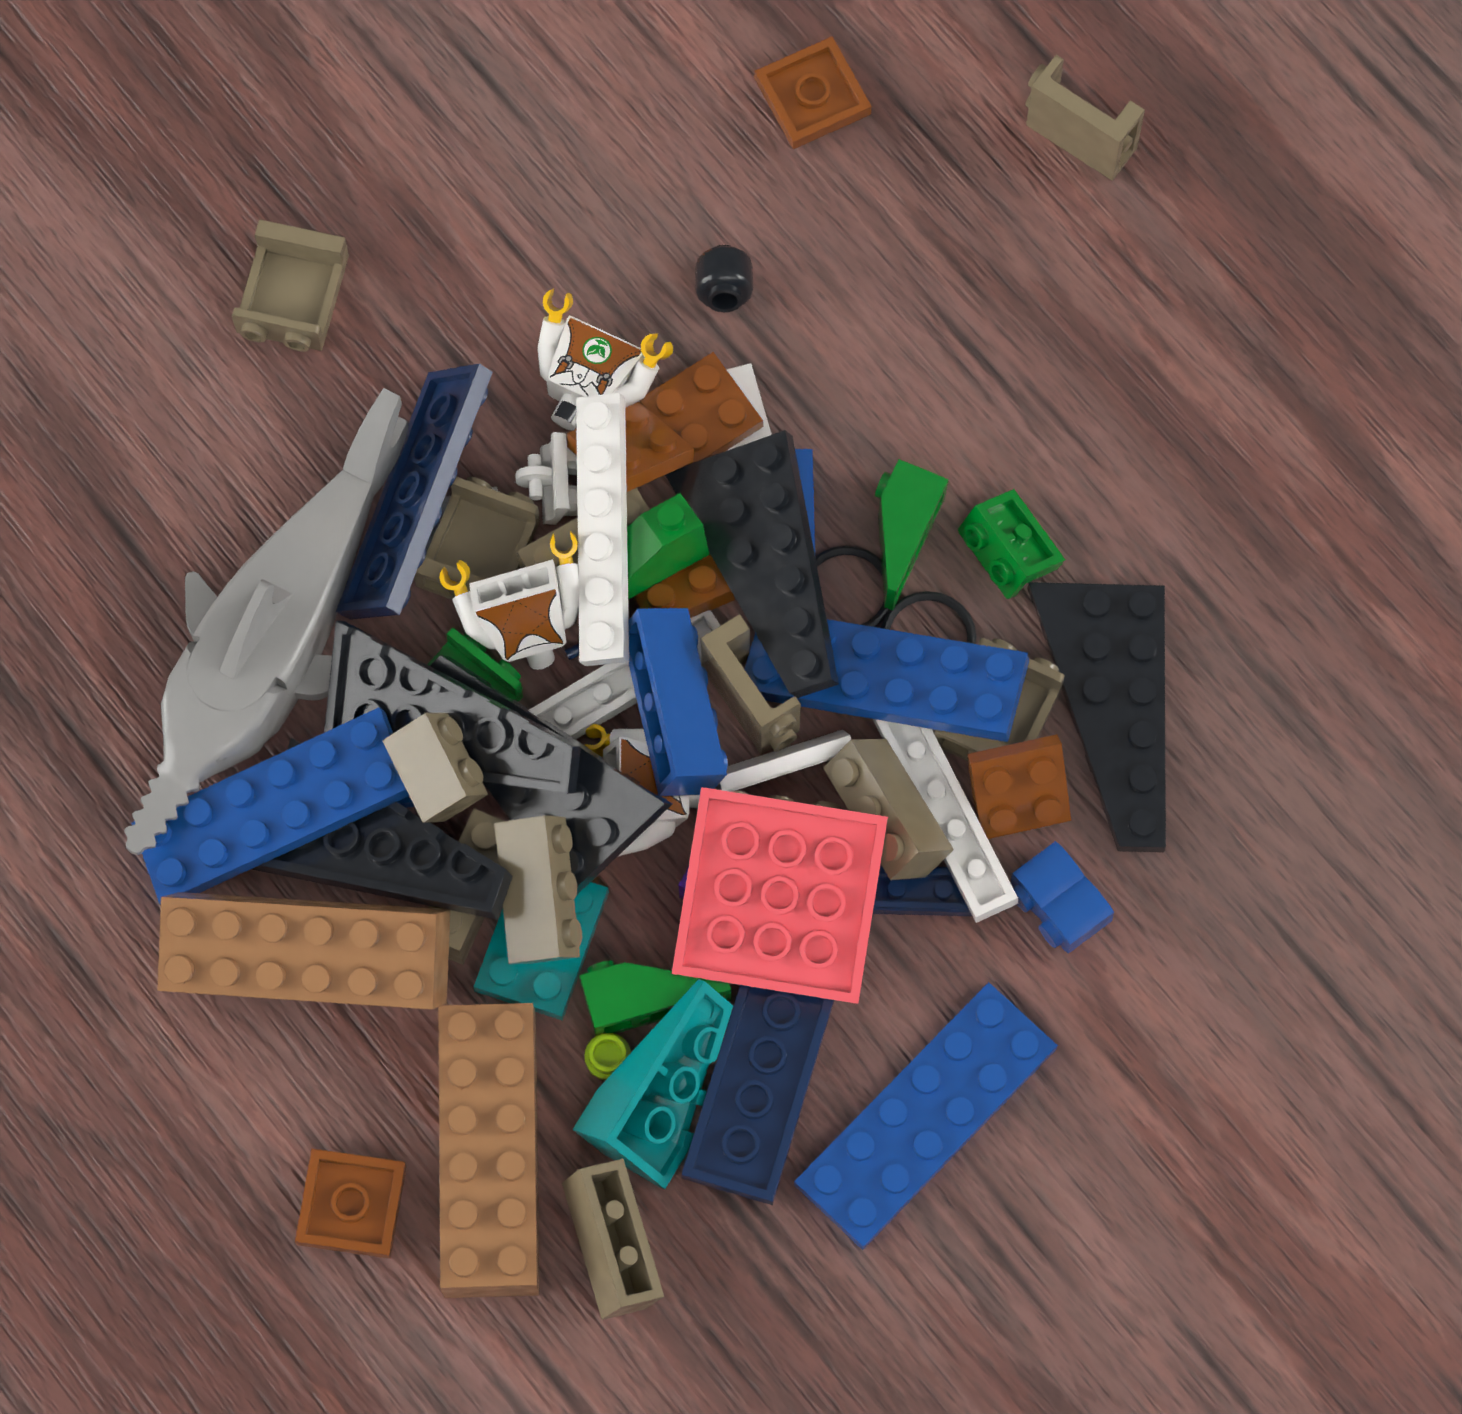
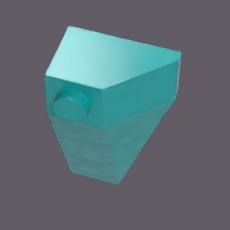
M698 979L597 1089L572 1130L605 1156L614 1161L624 1159L626 1168L656 1186L666 1189L689 1151L694 1133L689 1132L697 1105L703 1106L707 1093L706 1090L702 1089L709 1063L717 1060L733 1005L705 981Z

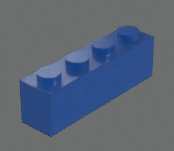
M688 608L637 609L629 619L628 664L657 791L660 796L700 795L701 787L715 789L727 775L728 760L725 751L720 746L717 733V713L714 708H711L707 691L708 675L706 669L701 665L697 649L698 632L691 623Z

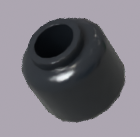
M718 245L704 251L698 257L695 266V289L698 299L712 310L723 313L732 312L744 305L751 298L753 292V266L750 257L744 251L729 245Z

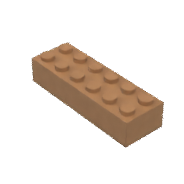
M184 892L162 896L157 991L435 1009L447 1003L451 910Z
M533 1003L439 1006L440 1289L444 1298L539 1296L536 1015Z

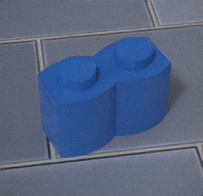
M1057 841L1026 862L1011 875L1010 883L1018 897L1017 905L1024 912L1031 910L1041 920L1042 924L1038 926L1039 930L1053 948L1060 945L1069 954L1112 922L1114 911L1098 889L1084 876L1075 861Z

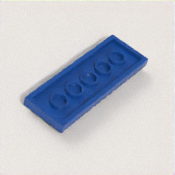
M827 619L839 685L797 698L801 707L1004 742L1009 741L1029 665L1027 652ZM755 633L744 670L766 701L784 703L794 696L789 693Z
M378 707L187 796L189 804L176 808L178 818L166 821L167 833L155 836L156 847L142 852L159 904L161 905L162 896L173 893H201L408 797L409 794L382 741L393 734L386 713Z
M988 982L794 1181V1186L855 1244L864 1250L1057 1050L1058 1045Z

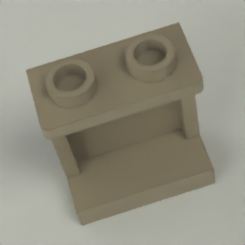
M1055 55L1047 66L1043 63L1040 64L1029 80L1028 86L1031 88V93L1025 103V106L1028 107L1026 126L1113 181L1137 150L1145 109L1130 100L1116 120L1060 85L1064 59Z
M259 219L255 232L257 250L240 308H234L232 314L236 333H240L245 339L254 342H265L266 339L282 342L286 347L296 351L305 352L309 348L322 351L349 258L345 237Z
M456 477L451 485V497L427 550L425 560L416 571L414 577L416 587L453 599L456 597L454 591L443 587L439 576L441 570L446 567L451 580L461 581L462 576L456 564L459 560L464 561L470 569V578L466 583L468 592L470 591L469 583L518 570L517 551L532 542L540 523L538 506L534 504L532 499L518 492H509L508 495L493 490L490 484L476 477H467L466 480Z
M739 614L701 637V665L706 669L708 678L759 753L762 755L770 749L777 752L788 747L796 740V733L800 730L801 704L794 696L776 708H771L741 665L747 661L750 652V628Z
M981 638L978 643L979 645L1017 651L1013 645L1001 639H992L990 641ZM1036 657L1032 660L1029 658V665L1008 742L935 730L934 735L942 750L968 761L967 754L1038 739L1061 692L1065 675L1058 672V667L1046 659Z

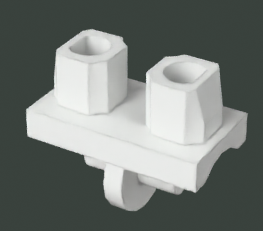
M553 432L551 434V442L541 446L540 455H528V466L517 470L515 474L516 484L529 488L530 499H542L543 524L556 525L563 516L578 515L577 486L568 485V474L577 475V455L568 449L566 433Z

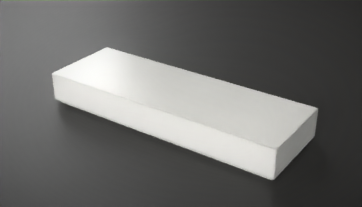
M839 730L786 747L777 752H770L730 765L727 768V775L717 787L720 790L732 792L829 761L851 740V737L844 730Z

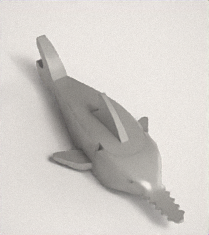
M385 388L382 389L355 436L347 454L343 470L298 510L243 564L218 597L198 573L192 571L186 574V624L193 641L188 643L167 680L161 701L163 762L157 765L159 777L148 781L151 793L142 796L140 799L144 808L132 813L135 825L124 829L127 836L126 849L131 854L139 855L146 849L156 847L155 836L167 833L166 821L178 818L176 808L189 804L187 793L199 791L200 782L259 752L266 741L280 730L298 699L313 701L328 697L332 656L321 654L331 633L337 615L336 609L348 581L374 495L385 483L395 466L409 427L407 420L398 416L402 405L399 395Z

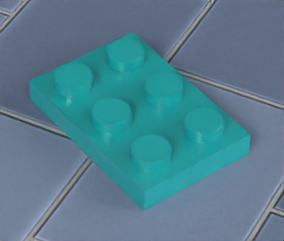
M590 882L574 899L576 919L579 921L582 929V942L579 946L580 957L533 964H509L502 908L475 981L474 991L511 1004L533 1003L535 1012L563 1021L607 900L609 888Z

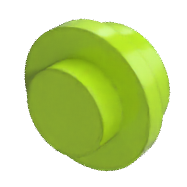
M603 1033L595 1036L585 1049L584 1058L587 1069L596 1078L606 1080L631 1053L630 1046L625 1039L614 1033Z

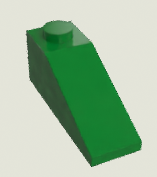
M898 459L892 474L888 472L883 473L875 492V497L881 499L878 523L884 607L892 611L943 505L949 481L947 478Z
M681 493L642 513L627 527L628 599L709 555L703 524Z
M603 961L591 965L587 968L588 973L580 975L581 988L595 1036L603 1033L616 1034L661 1021L698 979L709 984L728 1002L731 1001V987L729 983L672 974V970L624 962L615 965L614 961Z

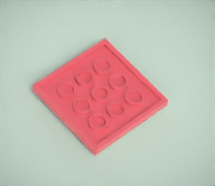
M701 787L672 974L858 1004L888 817Z

